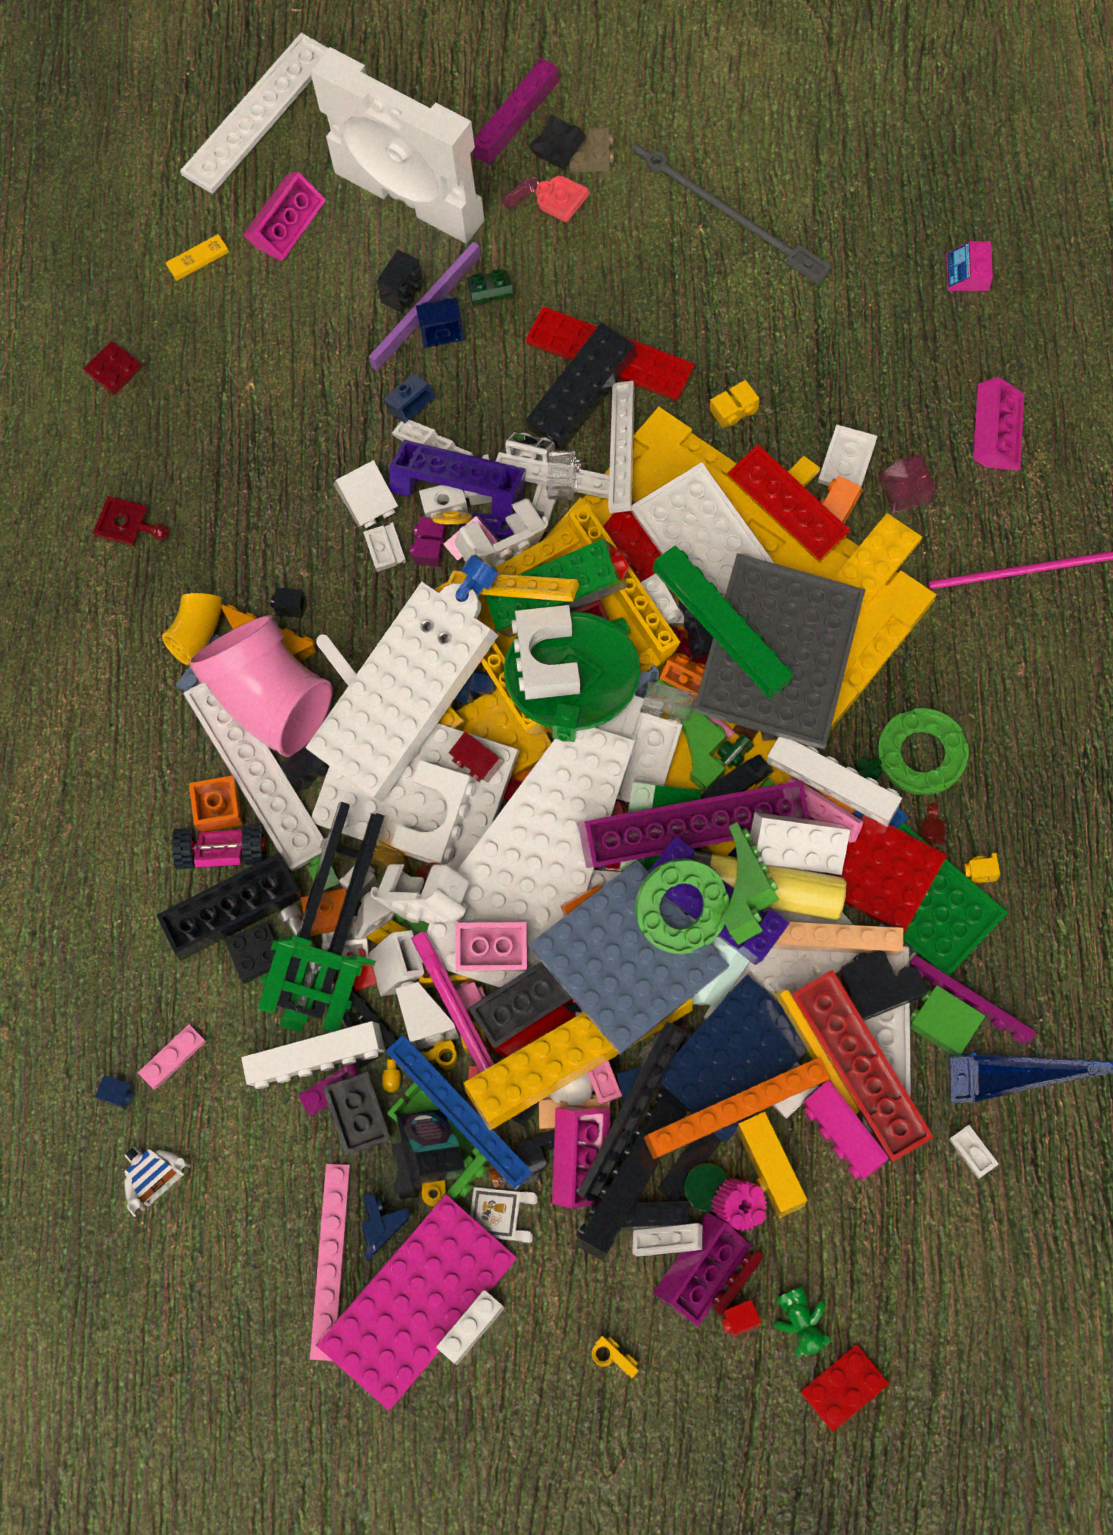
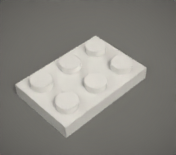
M836 425L818 483L829 486L831 481L837 479L839 475L862 487L877 436Z

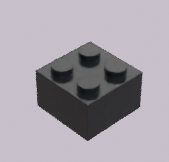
M397 249L377 279L382 304L401 313L404 312L406 307L411 305L413 296L417 291L421 290L424 283L419 259Z

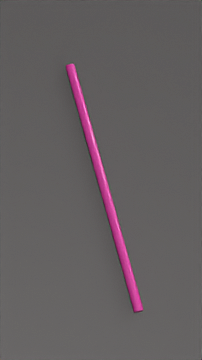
M1113 551L928 581V586L931 590L1113 560Z

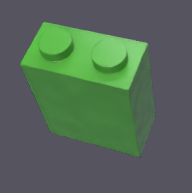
M936 985L933 991L928 989L927 996L922 998L925 1004L921 1010L916 1008L911 1015L910 1020L912 1024L910 1029L958 1059L985 1015Z

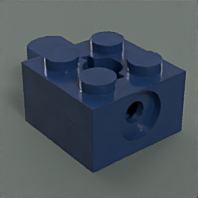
M481 661L455 697V701L473 703L478 698V693L491 694L496 690L497 687L489 674L482 672L483 665Z

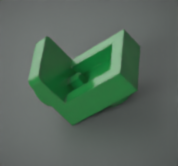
M558 703L552 725L553 739H558L562 742H575L581 707Z

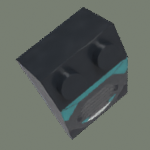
M441 1110L397 1115L411 1184L417 1185L457 1179L465 1170L462 1152L454 1132Z

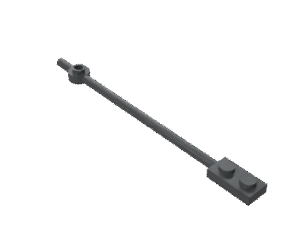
M637 143L632 145L631 150L647 160L649 171L653 173L665 172L788 256L786 258L788 265L819 285L831 271L829 264L802 246L798 245L795 249H792L669 166L664 153L659 151L650 153Z

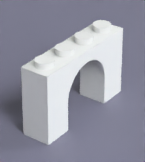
M569 605L515 611L516 620H511L513 634L517 633L518 639H514L515 653L520 652V658H516L517 671L522 672L523 677L519 678L520 691H525V699L580 694L577 662L547 665L538 662L531 655L533 647L542 640L572 636Z
M419 760L412 782L441 792L448 805L447 817L439 828L431 832H419L397 825L390 846L446 865L447 861H450L453 856L454 848L452 846L455 839H458L460 835L462 817L464 818L468 812L467 802L469 796H472L475 791V779L469 775Z

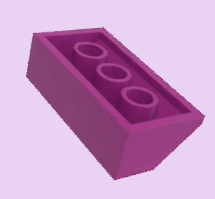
M709 1213L705 1215L700 1223L703 1226L702 1250L680 1252L653 1292L666 1305L697 1327H699L713 1306L712 1302L727 1285L726 1283L752 1247L726 1222Z

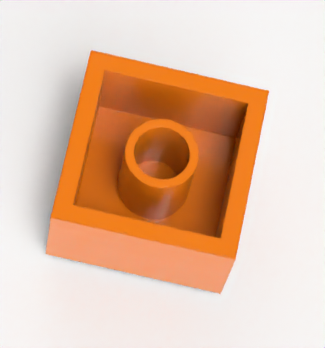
M233 775L189 783L193 821L198 832H210L243 826L239 788Z

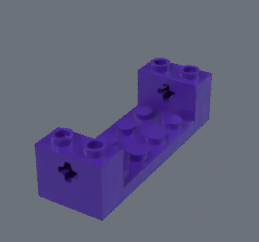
M403 440L390 464V492L410 497L420 479L492 497L491 517L506 520V517L516 513L512 504L521 501L524 496L526 469Z
M675 836L644 876L643 880L651 871L665 862L675 859L696 860L691 856L695 850ZM723 881L730 903L734 888ZM681 883L669 888L664 894L666 898L697 921L703 908V899L698 888L692 884ZM772 909L766 913L763 910L758 912L762 918L759 924L763 931L738 945L726 925H724L717 937L754 965H757L763 961L790 924Z

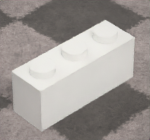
M484 1290L436 1348L455 1365H458L505 1308Z

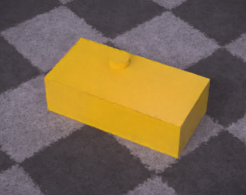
M763 1112L739 1123L737 1133L759 1177L756 1179V1182L766 1192L778 1219L805 1207L807 1198L766 1113Z

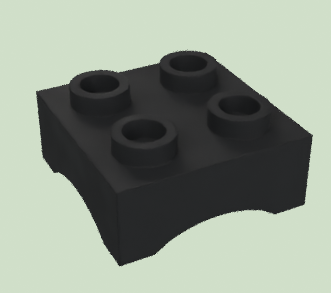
M551 114L543 132L528 147L535 156L564 169L586 138V135L580 127L568 124Z
M267 921L224 939L243 984L270 970L275 950H271V946L275 938Z
M392 1144V1153L398 1164V1174L394 1182V1193L399 1194V1199L418 1198V1191H422L421 1184H411L403 1144Z

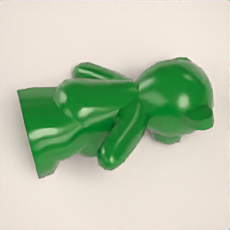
M804 1286L775 1298L791 1323L779 1320L774 1322V1327L781 1331L797 1334L798 1347L795 1351L797 1356L816 1354L825 1345L831 1343L830 1336L824 1335L816 1327L826 1307L824 1301L817 1303L814 1311L810 1314Z

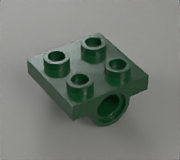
M496 269L488 274L477 273L467 278L472 305L491 302L490 297H494L495 301L513 297L512 285L507 270Z

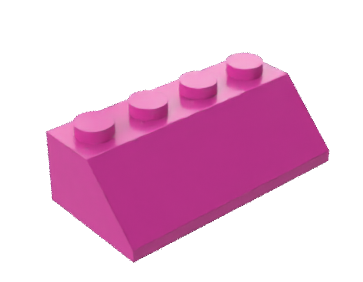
M299 172L287 174L243 236L258 250L283 261L326 199Z
M999 376L978 384L973 459L986 468L1019 470L1021 468L1024 393Z
M829 1080L804 1101V1114L810 1121L814 1120L819 1126L817 1130L823 1139H829L834 1145L832 1148L833 1152L840 1160L844 1159L849 1165L847 1170L854 1179L859 1178L862 1182L885 1165L889 1157Z
M588 1106L555 1108L552 1204L568 1208L600 1204L601 1197L597 1203L580 1196L577 1192L605 1137L609 1133L610 1108Z

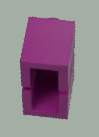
M420 517L419 524H415L414 537L417 538L410 547V556H413L416 565L440 567L443 554L441 546H444L447 533L446 524L434 523L432 518Z

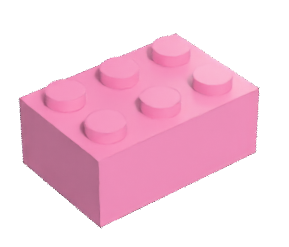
M527 922L455 923L457 972L527 971Z

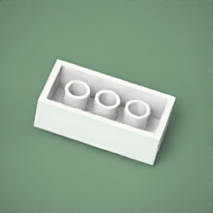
M755 812L751 829L753 840L749 843L751 846L755 844L761 854V857L758 858L759 862L763 860L766 865L842 875L850 829L837 823Z

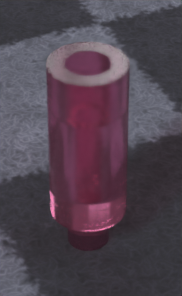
M533 177L530 180L525 179L501 198L504 206L508 210L513 209L535 191L538 180Z

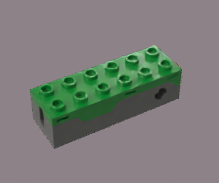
M603 538L520 574L521 576L576 579L579 582V587L573 602L485 595L496 631L509 638L517 635V633L513 634L511 620H516L515 611L569 605L571 612L627 588L625 576L630 567V562L626 553L616 549Z

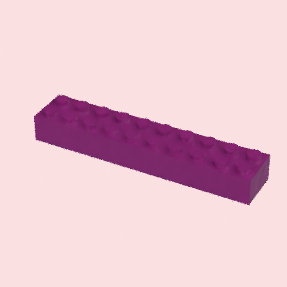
M801 780L577 823L586 868H594L661 855L675 836L691 848L733 841L734 838L729 826L736 822L742 830L746 828L751 835L755 812L808 820L810 818L803 781Z

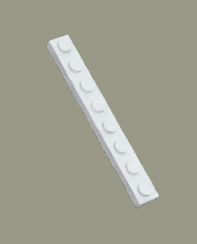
M633 381L614 383L612 388L608 506L610 513L632 511L635 398Z

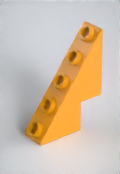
M221 605L232 629L257 619L251 613L246 612L244 614L239 612L232 605ZM286 628L284 630L280 629L283 634L281 641L298 661L316 653L314 648L315 642L305 636L303 638L296 636L293 631Z

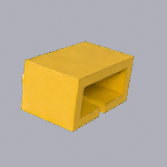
M746 380L730 388L732 396L725 391L710 399V411L723 429L727 426H734L740 419L753 415L759 409L760 398Z

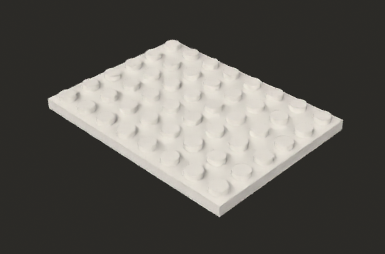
M437 723L383 801L373 798L329 766L311 817L316 825L330 829L338 803L342 801L350 804L342 834L363 840L371 813H378L385 817L376 842L377 846L432 865H444L395 849L390 845L397 825L419 832H431L439 828L445 821L448 805L443 794L412 781L419 760L469 775L471 770L466 766L461 769L451 761L454 757L448 753L464 732ZM472 734L470 735L505 762L489 783L484 780L480 782L474 781L476 787L473 795L469 796L467 802L468 812L464 818L462 817L460 835L458 839H455L452 846L454 848L453 856L446 864L455 871L458 870L496 819L520 752L518 749Z

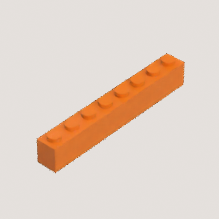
M820 1057L654 1131L646 1135L644 1140L654 1160L815 1087L830 1078Z

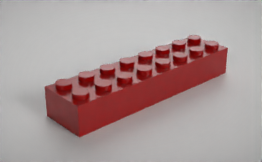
M831 970L792 993L793 999L881 1148L889 1157V1161L897 1160L934 1138L834 971Z

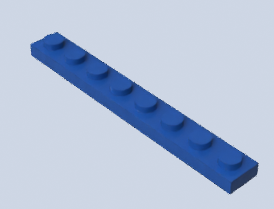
M404 1035L386 1050V1053L515 1190L533 1174L493 1130L489 1131L483 1119Z

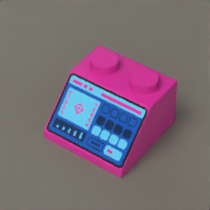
M970 241L946 253L947 291H989L993 278L991 241Z

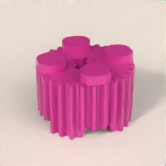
M725 1179L723 1186H719L720 1190L716 1191L717 1195H714V1198L711 1199V1202H713L711 1207L714 1208L712 1212L717 1214L716 1217L736 1230L748 1231L749 1228L757 1227V1224H762L766 1219V1212L764 1210L767 1209L765 1206L767 1201H764L766 1196H763V1189L743 1179Z

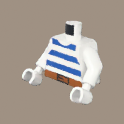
M136 1147L131 1148L125 1154L127 1160L132 1164L124 1171L127 1176L124 1180L125 1194L128 1202L127 1209L134 1217L136 1216L135 1211L138 1208L144 1211V1205L149 1207L184 1175L181 1172L183 1167L188 1166L190 1168L191 1165L175 1153L164 1150L153 1152L149 1149L142 1155Z

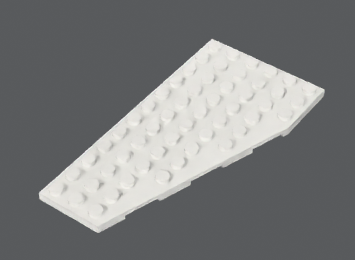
M597 728L576 731L575 742H562L555 739L457 870L459 874L469 881L462 902L467 904V908L461 923L527 922V970L541 962L529 948V944L565 917L560 907L561 905L587 891L594 868H586L577 822L611 816L635 740ZM450 921L429 923L426 933L446 971L499 988L525 972H457L455 924Z

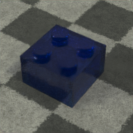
M457 297L444 298L440 301L424 302L416 305L424 348L464 341Z

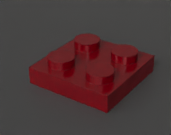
M111 341L83 370L89 377L115 396L143 367L140 362Z

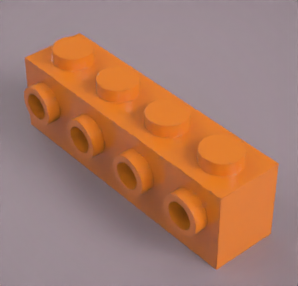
M674 653L667 660L659 679L697 697L706 665L691 661L685 654Z

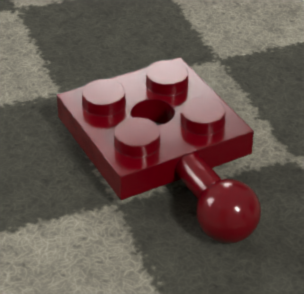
M108 496L93 534L95 537L134 547L140 531L152 534L157 540H164L167 538L169 530L162 523L154 526L144 523L149 511L147 506ZM119 518H126V522L123 525H116V521Z

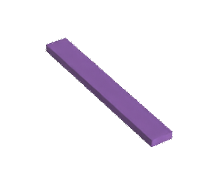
M475 242L471 243L369 355L373 369L376 371L380 369L481 257L478 244Z

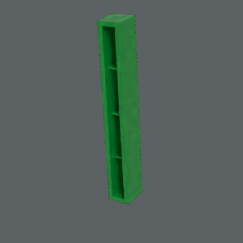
M675 545L655 559L652 570L769 700L790 685L793 674L789 666L783 664L777 658L775 651L765 645L759 633L753 631L747 625L746 619L736 613L730 601L718 593L716 586L712 582L707 581L701 569L689 561L687 554L683 550L680 551Z

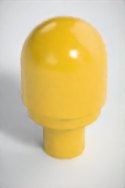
M390 1059L387 1060V1070H383L382 1086L385 1091L393 1093L400 1088L401 1074L400 1070H396V1062Z

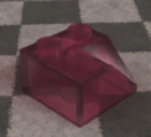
M922 453L899 460L878 476L892 513L933 502L936 489Z

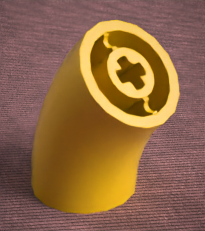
M190 593L181 596L177 616L162 635L168 650L181 663L189 665L188 661L190 658L208 645L219 621L222 605L221 597L203 593Z

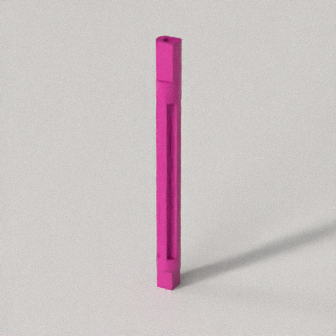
M426 931L413 936L411 940L481 1073L493 1066L494 1062Z

